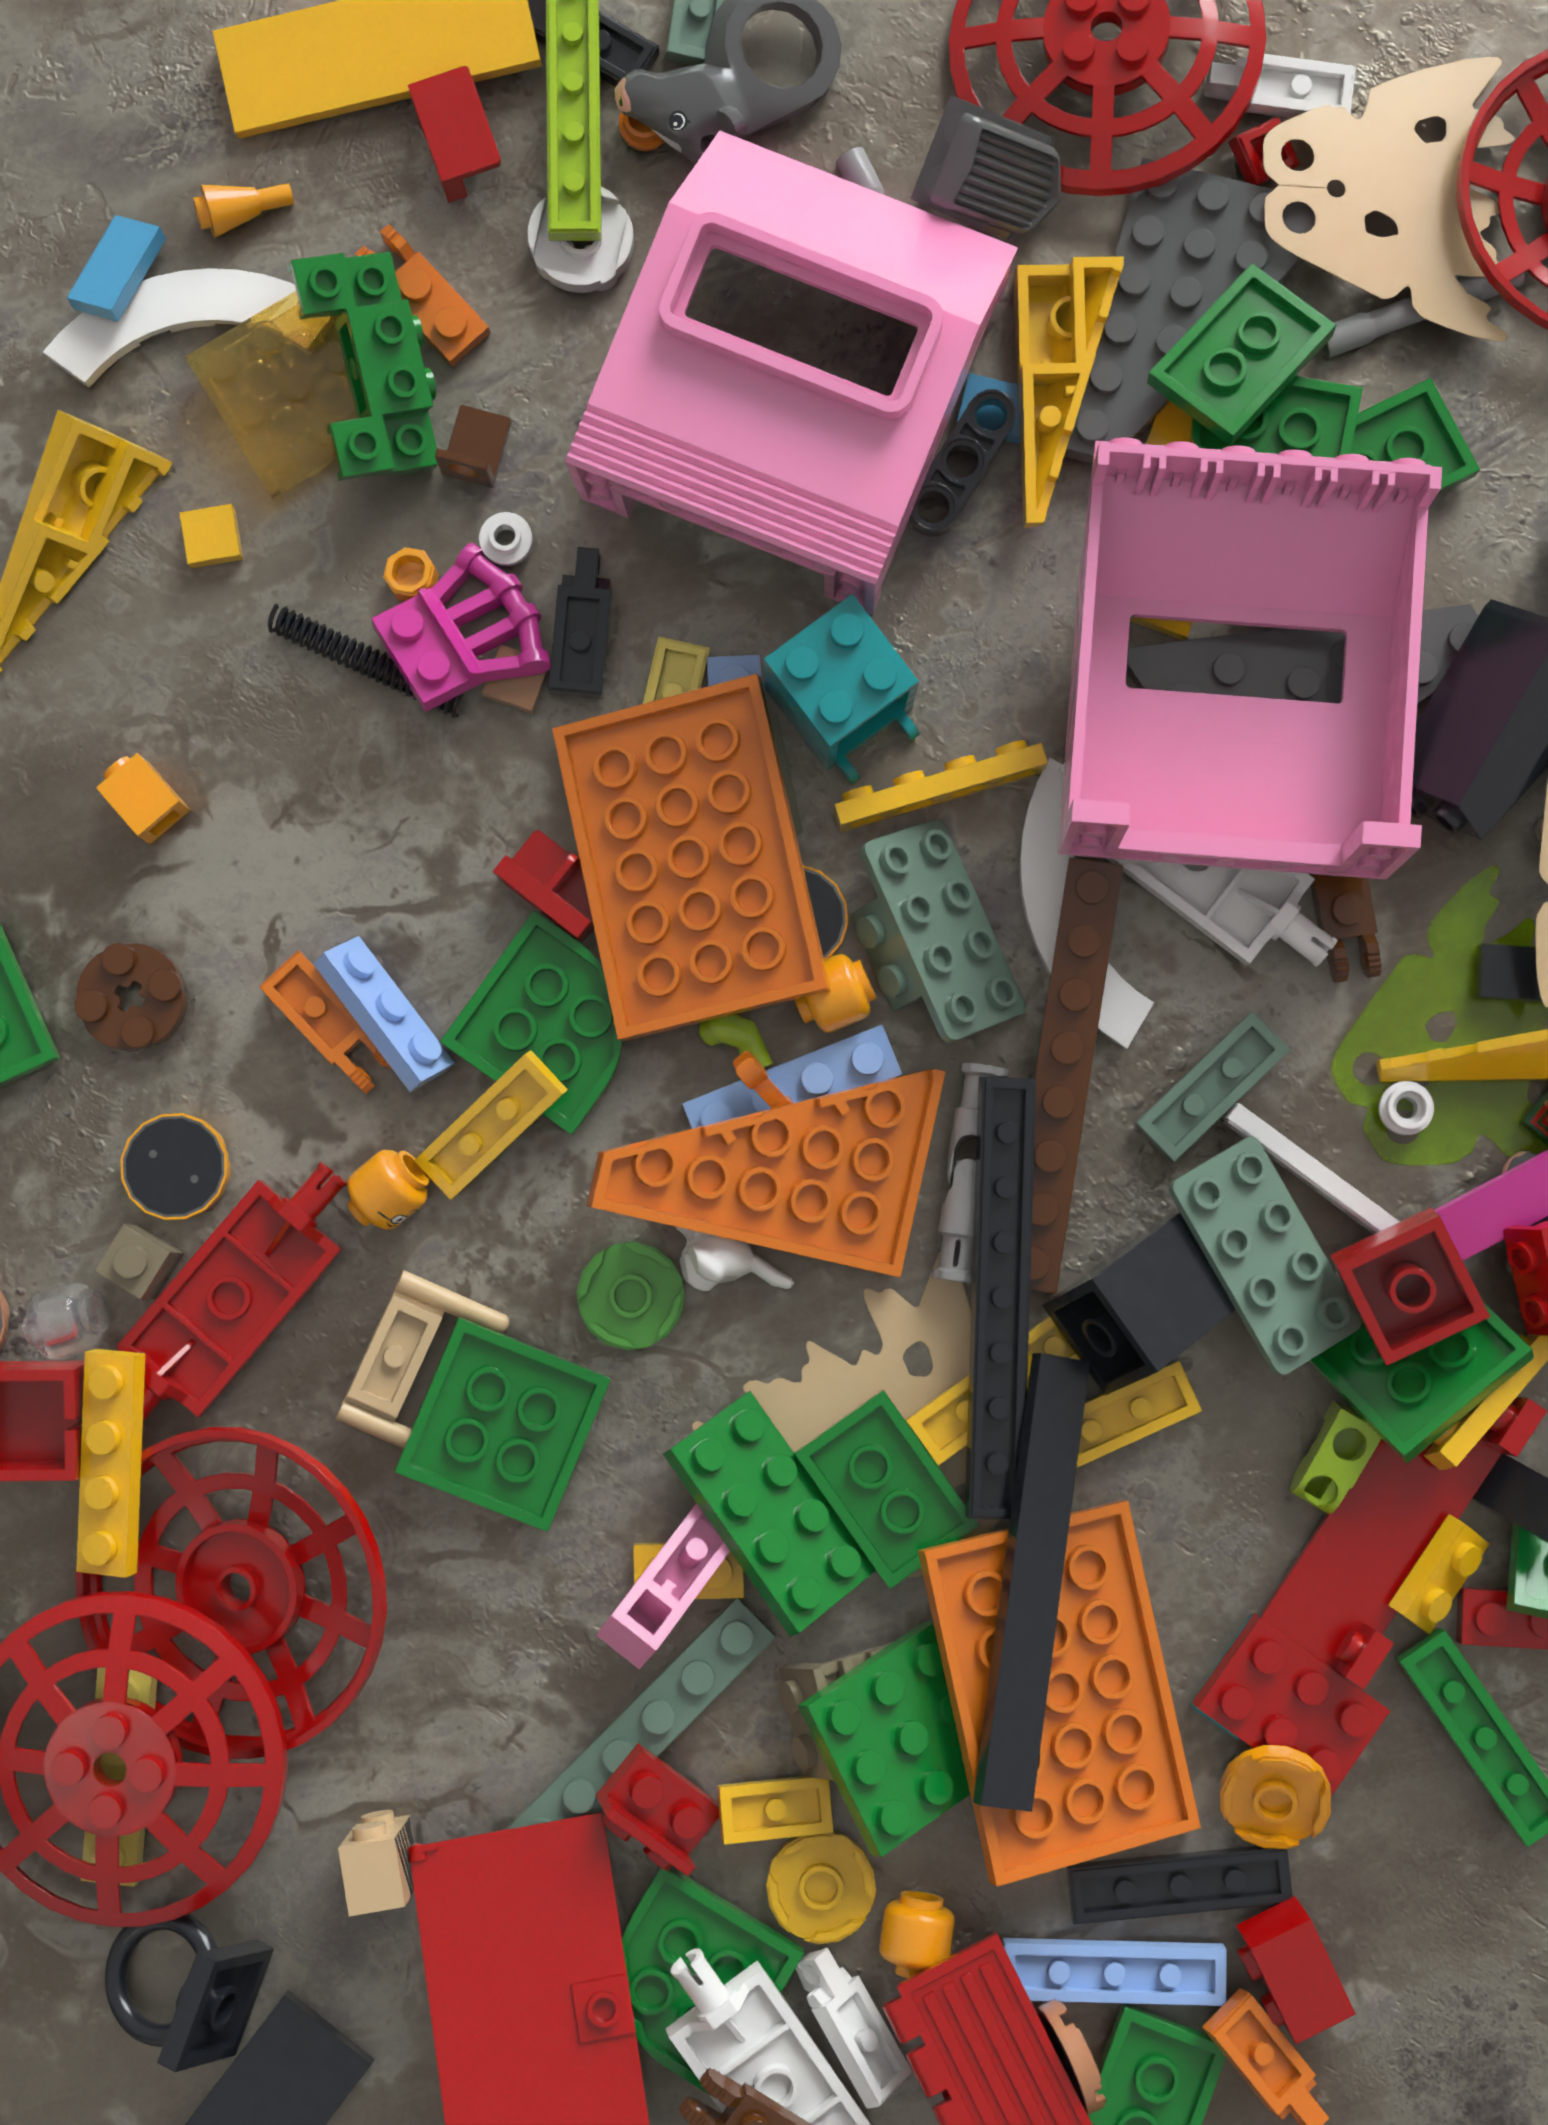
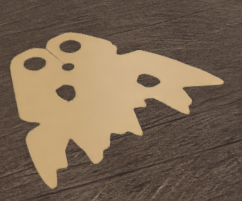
M1498 57L1465 59L1422 69L1384 82L1370 89L1367 105L1361 119H1356L1343 107L1326 105L1309 110L1275 126L1267 133L1263 143L1264 170L1279 185L1265 197L1264 202L1265 228L1270 238L1282 248L1380 299L1395 297L1408 286L1411 290L1413 308L1426 320L1480 339L1490 341L1507 340V334L1487 320L1491 307L1468 294L1455 278L1457 275L1486 278L1472 257L1461 228L1456 201L1457 166L1464 138L1478 112L1477 109L1473 108L1472 104L1502 65V61ZM1494 116L1487 125L1477 148L1508 145L1515 141V137L1504 129L1502 119ZM1430 117H1441L1446 122L1445 138L1442 141L1425 143L1415 132L1414 128L1417 122ZM1290 140L1306 142L1313 150L1314 160L1312 165L1304 171H1295L1287 167L1282 161L1281 156L1285 143ZM1338 180L1344 185L1345 192L1341 197L1336 198L1328 193L1327 185L1330 181ZM1470 188L1473 218L1480 234L1482 230L1489 227L1490 217L1499 214L1498 202ZM1292 202H1302L1311 207L1315 214L1313 228L1301 234L1289 230L1284 224L1282 217L1283 210L1287 205ZM1373 211H1378L1388 216L1397 225L1398 234L1388 237H1377L1367 233L1365 216ZM1480 235L1483 245L1494 263H1499L1496 259L1495 248Z
M940 1252L937 1256L933 1269L938 1268ZM931 1272L918 1307H913L893 1289H885L882 1292L865 1288L864 1300L883 1343L878 1355L862 1350L857 1364L851 1365L816 1343L807 1341L806 1349L809 1363L802 1368L801 1382H791L783 1378L773 1379L770 1383L753 1380L744 1384L743 1389L746 1393L748 1391L752 1392L793 1452L882 1389H884L903 1418L907 1419L969 1374L971 1309L963 1283L931 1278ZM920 1341L928 1347L933 1364L931 1373L925 1377L910 1375L903 1360L906 1349ZM696 1421L692 1425L693 1430H696L704 1423ZM967 1445L938 1466L953 1489L966 1483ZM975 1519L979 1526L961 1539L984 1534L1001 1519ZM919 1568L908 1577L923 1575L922 1568Z

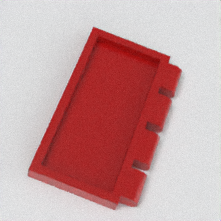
M997 1932L898 1983L897 1989L900 1996L882 2006L900 2044H904L918 2036H921L924 2042L905 2055L926 2098L932 2097L946 2089L950 2097L932 2107L939 2125H1093Z

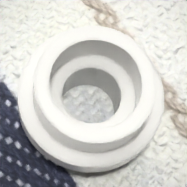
M501 512L492 515L484 522L479 534V543L484 555L491 562L501 566H512L520 563L528 556L532 548L533 536L528 523L521 516L511 512ZM503 530L514 532V541L509 545L498 544L496 537L499 532Z
M1402 1081L1389 1086L1383 1092L1379 1100L1378 1112L1382 1123L1390 1131L1399 1135H1412L1421 1132L1429 1125L1434 1113V1103L1431 1095L1423 1086L1411 1081ZM1402 1098L1409 1100L1413 1105V1113L1408 1119L1399 1116L1396 1110L1397 1103Z

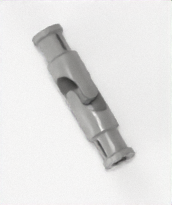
M961 1063L960 1072L965 1075L961 1106L955 1108L946 1171L948 1183L952 1184V1187L941 1206L938 1232L943 1235L939 1265L938 1268L932 1269L931 1278L972 1283L976 1161L972 1159L959 1161L957 1160V1155L965 1141L977 1138L979 1077L1008 1078L1009 1070L992 1065Z

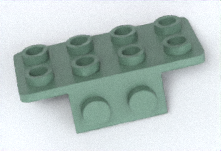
M935 819L871 840L861 846L859 850L860 858L878 897L850 915L856 927L858 939L866 949L877 974L880 989L886 995L892 1011L910 1006L923 998L940 1038L947 1043H952L1023 1014L1026 1008L1024 999L945 823Z
M1248 1137L1174 1179L1169 1184V1193L1273 1374L1281 1376L1292 1372L1360 1328L1361 1317L1258 1139Z

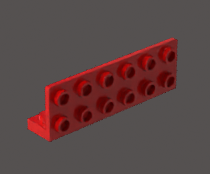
M1517 1396L1458 1466L1445 1470H1439L1424 1456L1435 1442L1406 1464L1381 1439L1353 1488L1348 1490L1344 1499L1332 1514H1326L1261 1612L1260 1617L1364 1690L1394 1645L1391 1640L1383 1636L1384 1631L1397 1613V1611L1388 1606L1448 1514L1457 1519L1460 1518L1500 1455L1506 1454L1518 1457L1547 1413V1410L1529 1398Z

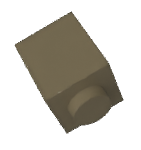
M123 1224L94 1271L140 1300L156 1299L184 1255V1252L140 1225Z

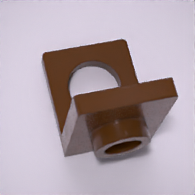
M460 405L448 449L437 448L435 458L442 475L493 488L512 424L510 417Z

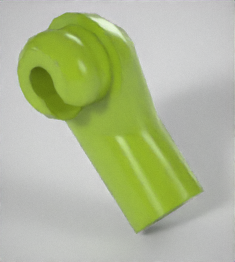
M733 1014L700 1023L699 1034L706 1044L713 1046L724 1043L736 1047L740 1054L744 1051H750L764 1069L773 1065L761 1035L752 1020Z

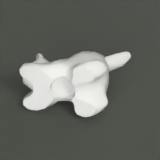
M675 1227L687 1239L686 1246L679 1260L683 1278L698 1290L710 1291L719 1283L734 1281L750 1272L771 1286L789 1289L794 1285L791 1277L777 1270L763 1258L753 1253L748 1243Z

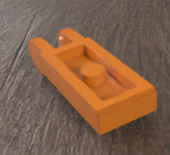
M388 224L380 231V234L389 250L395 253L404 263L395 271L402 300H409L412 315L419 317L424 339L450 367H453L491 334L490 328L419 251L415 253L397 230ZM363 246L355 253L356 256L375 254L366 246Z
M297 950L259 986L330 1064L338 1065L364 1093L367 1094L375 1086L372 1078L361 1066H357L347 1056L361 1041L370 1049L372 1056L383 1067H387L390 1071L393 1070L316 967L301 951Z

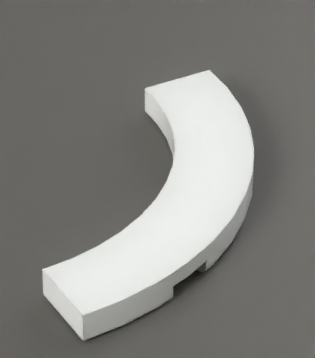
M207 268L183 270L143 280L118 322L82 312L60 331L43 353L57 366L90 388L102 373L118 359L141 346L139 342L168 330L176 332L190 328L210 327L216 324H234L245 326L248 330L276 337L311 356L339 316L300 320L298 311L301 308L295 284L265 274L236 269Z
M1049 757L1048 764L1034 787L1026 810L1021 836L1019 878L1025 919L1034 946L1050 976L1069 857L1074 858V855L1058 854L1064 773L1059 771L1062 764ZM1109 963L1107 966L1098 1032L1126 1050L1154 1002L1136 991Z

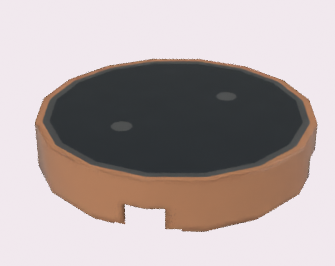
M1056 1999L1037 2007L1036 2012L1088 2116L1103 2109L1107 2102L1106 2097L1096 2092L1102 2089L1100 2084L1102 2080L1080 2029L1076 2028L1074 2023L1065 2026L1060 2016L1067 2013V2008Z

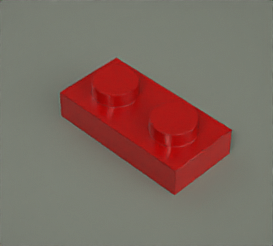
M1461 1587L1458 1591L1456 1642L1464 1645L1548 1650V1619L1507 1610L1508 1589Z

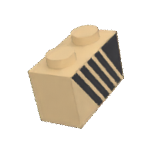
M381 1810L365 1814L360 1817L361 1823L355 1824L338 1847L349 1917L405 1907L414 1892L411 1864L408 1862L407 1847L414 1845L410 1815L394 1817L393 1810Z

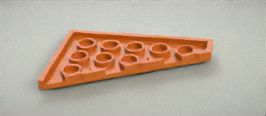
M926 1069L598 1152L586 1207L901 1278L946 1071Z

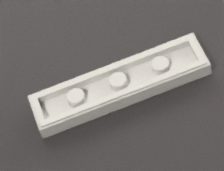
M1235 1103L1221 1117L1222 1123L1242 1138L1254 1137L1258 1139L1269 1158L1372 1234H1376L1400 1222L1240 1103Z

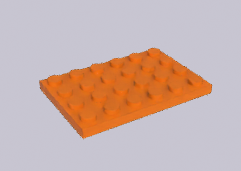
M758 674L552 728L618 1040L627 1041L831 991L762 679Z
M1118 1500L1074 1511L1070 1514L1032 1812L981 1806L973 1803L1009 1528L918 1550L989 1882L996 1887L1201 1828L1129 1502L1126 1500Z

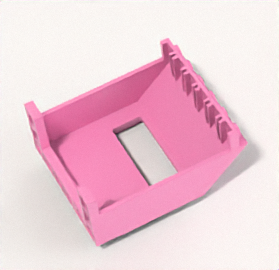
M719 131L668 203L587 403L586 411L583 413L582 421L579 423L578 431L566 455L565 463L580 499L628 519L636 500L821 573L824 575L825 597L842 602L853 594L865 611L873 615L881 597L882 584L995 304H999L1006 288L1010 267L1018 247ZM713 249L722 250L915 326L918 331L892 394L889 396L883 395L688 318L686 316L687 309Z
M1126 437L1114 438L1109 442L1095 441L1076 598L1058 854L1387 880L1421 848L1422 825L1410 824L1428 508L1441 490L1442 467L1425 464L1424 461L1416 458H1400L1392 462L1372 461L1366 456L1359 454H1343L1330 458L1312 456L1309 452L1303 450H1285L1275 454L1255 452L1254 449L1246 446H1228L1222 450L1199 448L1196 444L1190 442H1171L1165 446L1142 444L1137 439ZM1137 617L1342 633L1345 636L1341 703L1129 688L1126 685L1130 619Z

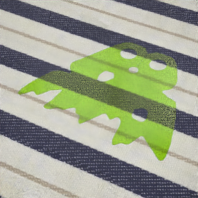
M1496 865L1484 869L1466 883L1430 922L1427 939L1434 951V958L1419 954L1402 957L1349 1030L1335 1053L1332 1062L1334 1078L1349 1102L1369 1107L1363 1128L1376 1153L1387 1162L1405 1165L1454 1163L1460 1161L1465 1155L1472 1153L1477 1137L1481 1133L1492 1140L1509 1158L1519 1151H1531L1541 1154L1548 1150L1546 1144L1519 1123V1120L1532 1106L1527 1099L1529 1084L1533 1081L1429 1082L1425 1089L1431 1095L1434 1103V1113L1431 1122L1424 1130L1419 1132L1416 1139L1411 1143L1397 1144L1387 1135L1386 1126L1382 1123L1379 1116L1378 1104L1383 1092L1389 1086L1398 1082H1380L1372 1086L1364 1085L1355 1078L1353 1073V1063L1356 1057L1367 1051L1375 1052L1383 1059L1543 1030V1026L1548 1021V1007H1545L1543 1003L1475 999L1477 946L1483 943L1485 925L1499 904V900L1489 893L1499 874V868ZM1531 918L1525 919L1510 933L1490 944L1534 947L1532 945V938L1535 934V924ZM1454 1010L1457 1016V1025L1452 1034L1445 1042L1432 1041L1425 1028V1024L1437 1013ZM1402 1098L1398 1101L1396 1110H1406L1413 1113V1105L1409 1100Z

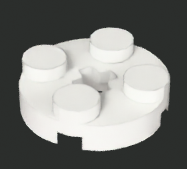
M601 187L602 241H594L592 245H586L584 249L574 248V244L571 241H549L548 200L546 201L545 197L537 204L528 225V243L537 271L544 279L549 280L551 284L558 288L576 293H587L595 290L606 291L616 284L618 277L626 270L632 258L634 234L629 215H627L626 210L619 204V200L612 192Z

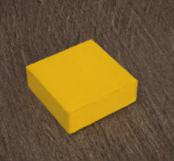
M232 504L179 512L187 564L191 569L244 560L236 510Z

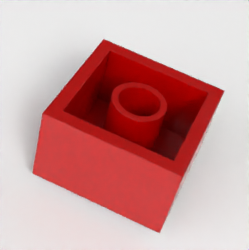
M1431 1207L1329 1255L1378 1354L1386 1366L1490 1318L1440 1215Z

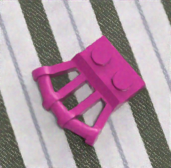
M469 543L462 549L456 558L455 564L433 588L419 589L417 596L371 618L374 631L424 712L486 681L538 675L547 672L551 667L549 653L542 647L539 629L541 614L533 603H527L522 596L523 586L517 576L505 573L484 557L483 550L474 543ZM471 575L489 587L448 609L444 607L446 602ZM504 605L510 614L507 618L464 639L458 629L459 627ZM519 636L521 653L518 656L478 660L476 658L500 644Z

